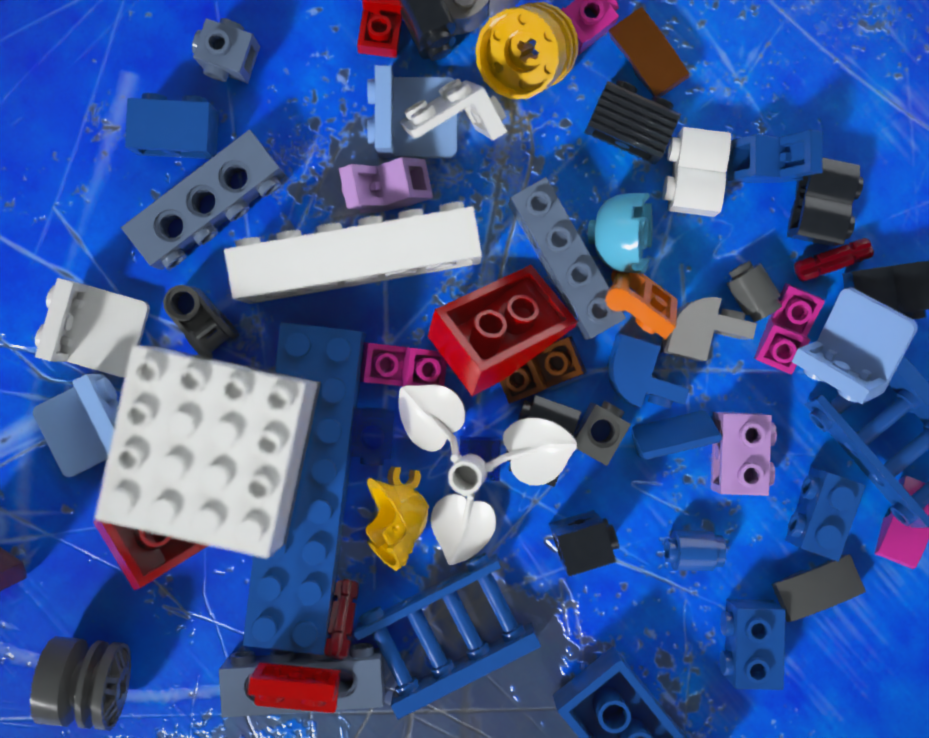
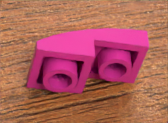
M786 283L780 294L781 296L778 298L782 307L770 315L755 359L792 375L797 366L792 360L798 348L809 344L810 339L807 335L825 300Z
M364 342L360 382L395 386L429 384L444 386L447 362L439 351Z
M909 476L899 479V483L911 496L926 484ZM928 504L926 507L923 508V510L929 516ZM891 512L889 516L883 518L875 554L914 569L917 567L928 543L929 527L912 528L911 526H905Z

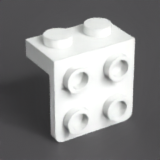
M455 79L440 88L439 93L441 96L428 104L425 100H422L410 106L404 111L406 117L400 121L402 128L413 138H418L460 111L465 110L474 129L491 140H495L507 132L501 121L506 118V114L495 96L489 98L484 87L467 80L461 82L460 79Z
M57 278L56 284L50 288L46 298V306L49 309L45 323L39 327L35 336V346L37 347L35 357L51 362H70L118 377H126L132 345L140 346L150 311L148 303L79 282Z

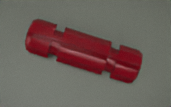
M863 238L848 243V245H842L814 255V257L797 261L794 264V270L800 281H807L819 277V274H827L853 265L854 262L857 263L872 258L874 250L870 240Z
M343 579L338 580L336 583L334 597L338 599L333 601L328 628V634L331 635V638H327L324 651L327 657L344 659L349 654L350 640H347V636L351 637L356 610V603H353V599L357 600L359 584L356 581Z

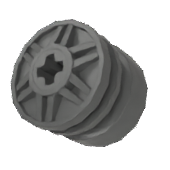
M55 636L49 640L40 655L31 685L30 709L35 724L68 727L75 720L79 728L90 729L94 725V728L97 730L111 731L122 713L129 688L131 652L128 644L113 642L109 645L108 642L97 640L89 649L87 641L80 638Z

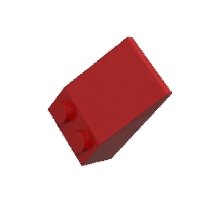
M529 265L435 309L428 338L471 396H474L505 380L576 327L578 321L534 267Z
M96 519L93 522L134 590L145 586L209 546Z

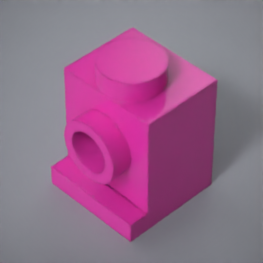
M574 0L566 8L563 7L561 9L571 19L577 32L578 56L615 26L619 18L616 12L619 9V5L616 0ZM590 8L596 17L589 18L585 15L584 11Z

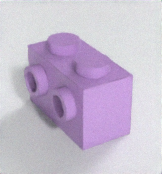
M713 412V422L721 433L722 440L720 443L712 444L711 490L719 494L769 496V486H772L775 481V467L773 462H770L771 446L775 445L777 437L776 426L772 422V415Z

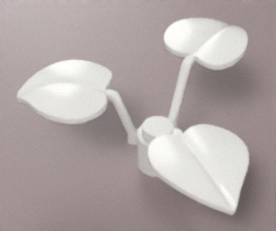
M437 384L405 385L399 391L400 417L404 429L412 442L429 452L441 449L447 439L451 445L452 455L450 459L454 465L449 471L448 479L451 487L457 493L448 494L441 498L435 504L431 513V527L434 536L440 544L449 565H455L473 557L485 547L495 532L497 521L492 505L486 501H474V492L485 481L488 472L505 461L511 460V471L518 480L528 485H544L554 480L563 471L572 453L577 448L576 439L562 426L547 419L530 417L512 423L505 430L503 442L508 453H504L487 463L479 456L473 454L462 457L459 453L457 438L453 434L464 425L466 418L465 406L460 396L452 389Z

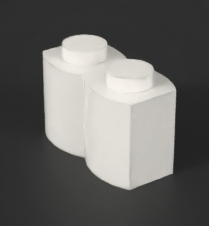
M683 127L677 137H671L667 160L673 161L672 176H666L662 199L668 200V211L715 217L721 212L726 186V170L730 155L731 133Z

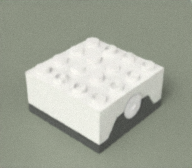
M132 345L95 519L264 558L270 557L287 542L321 382L163 347Z

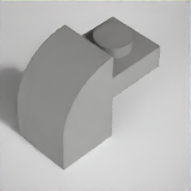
M708 297L691 301L677 309L676 328L666 339L663 338L660 352L694 361H707L713 333L740 340L754 339L757 323L745 321L746 314L734 310L722 309L721 315L718 314L722 298Z

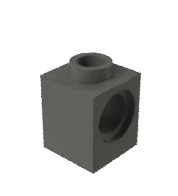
M603 401L601 407L590 403L573 435L577 441L576 449L607 466L631 425L621 419L625 412L607 401ZM605 419L609 423L610 433L606 439L595 441L591 435V428L596 421Z

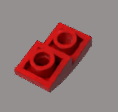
M362 0L363 13L357 43L358 53L397 58L403 19L400 13L402 6L399 0Z

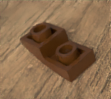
M642 6L608 30L611 40L632 64L634 74L653 97H662L689 78V72Z
M571 335L554 342L500 383L510 404L541 392L548 387L582 375L587 371Z

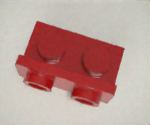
M259 663L250 676L248 695H255L254 703L256 706L334 713L338 704L341 670Z

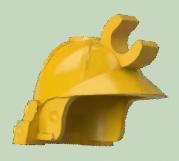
M391 467L387 476L389 484L372 478L367 479V486L378 507V513L374 520L366 527L365 531L370 539L366 543L386 565L395 571L406 565V561L409 558L408 555L413 552L414 544L426 527L429 509L425 498L415 490L421 480L420 471L410 470L409 479L403 484L399 479L400 467Z

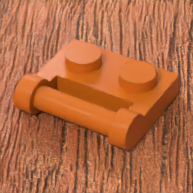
M612 270L611 280L613 285L606 294L607 306L614 311L626 310L636 317V323L644 331L650 334L656 332L666 339L676 328L678 299L642 273H624Z

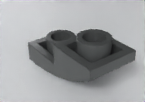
M850 554L841 555L839 562L831 559L812 569L798 571L771 584L780 606L786 610L785 619L787 622L815 614L866 592Z

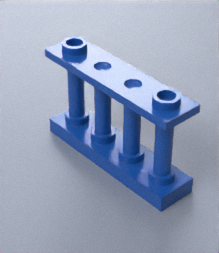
M903 356L889 382L891 388L897 393V400L857 433L840 415L855 402L849 401L840 395L830 402L823 395L809 400L805 405L811 411L809 417L820 430L828 431L892 504L890 510L897 520L903 525L911 526L912 528H928L929 516L923 508L929 504V481L911 496L895 478L929 449V383L909 360ZM907 412L914 413L924 424V431L883 464L870 450L868 445Z
M486 553L477 555L465 563L466 569L383 611L379 606L359 617L361 622L357 624L354 632L357 641L370 634L373 635L397 683L390 705L397 720L541 647L538 634L532 623L525 626L522 623H517L492 572L501 568L500 560L496 553L489 557ZM478 580L503 629L502 637L489 644L487 641L481 640L457 593V590ZM443 598L468 647L467 655L454 662L452 659L446 658L421 609ZM406 616L433 666L430 674L418 680L416 676L411 677L386 627Z

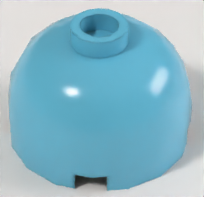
M649 193L616 195L606 200L600 207L596 220L589 221L588 242L589 244H595L596 253L600 260L614 271L643 274L647 270L650 258H642L643 250L652 245V204L645 203L650 197Z

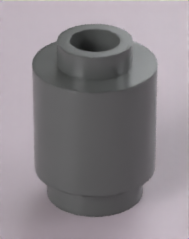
M749 260L729 272L732 279L726 285L746 316L750 315L753 322L769 316L782 307L778 299L781 295L761 263L753 266Z

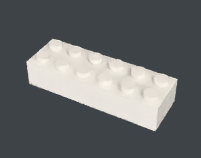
M453 202L439 206L440 212L425 215L423 214V209H412L398 213L399 219L383 222L382 216H371L359 219L358 226L342 229L341 223H331L318 226V233L301 235L300 230H290L277 233V240L261 242L260 237L236 240V247L224 249L232 298L253 304L478 265L481 262L482 253L474 207L464 208L463 202Z

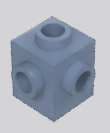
M206 18L202 30H197L193 38V58L204 69L203 73L210 78L227 82L229 77L248 84L260 49V45L254 35L243 31L244 27L232 20L221 18L220 22H216Z

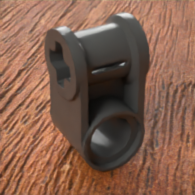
M177 285L169 289L165 294L163 304L167 315L184 333L187 341L200 356L212 358V352L229 338L235 339L239 336L238 331L229 319L215 307L199 288ZM188 292L194 298L195 305L194 309L186 315L180 311L178 302L179 298Z

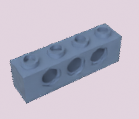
M249 129L124 224L121 229L151 267L161 270L166 267L169 270L183 262L187 257L185 252L195 244L201 246L212 240L218 234L216 228L228 219L233 222L246 214L250 209L248 204L261 195L264 198L275 192L281 186L279 180L286 175L259 139ZM240 171L247 172L248 179L246 184L240 189H232V176ZM207 195H214L216 202L213 210L202 214L199 207L201 200ZM175 219H181L183 222L182 233L175 238H171L168 232L170 223Z
M545 177L511 196L508 204L565 306L578 321L577 327L584 339H591L625 320L626 317L622 311H614L607 306L606 294L609 287L548 179Z
M359 643L350 646L349 654L344 659H333L327 657L325 653L324 655L283 650H273L270 652V655L255 656L253 651L233 653L219 668L222 718L316 712L256 706L254 703L255 695H248L250 676L259 663L334 670L339 668L347 669L353 675V680L349 682L340 681L336 710L383 707L386 696L384 657L380 649L373 648V644Z

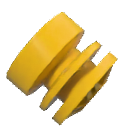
M535 2L505 9L491 17L479 33L475 48L477 67L484 82L497 94L510 99H528L563 81L573 69L578 55V35L571 19L559 7L551 4ZM530 41H536L535 50L538 51L539 54L534 55L532 53L534 46L531 43H529Z

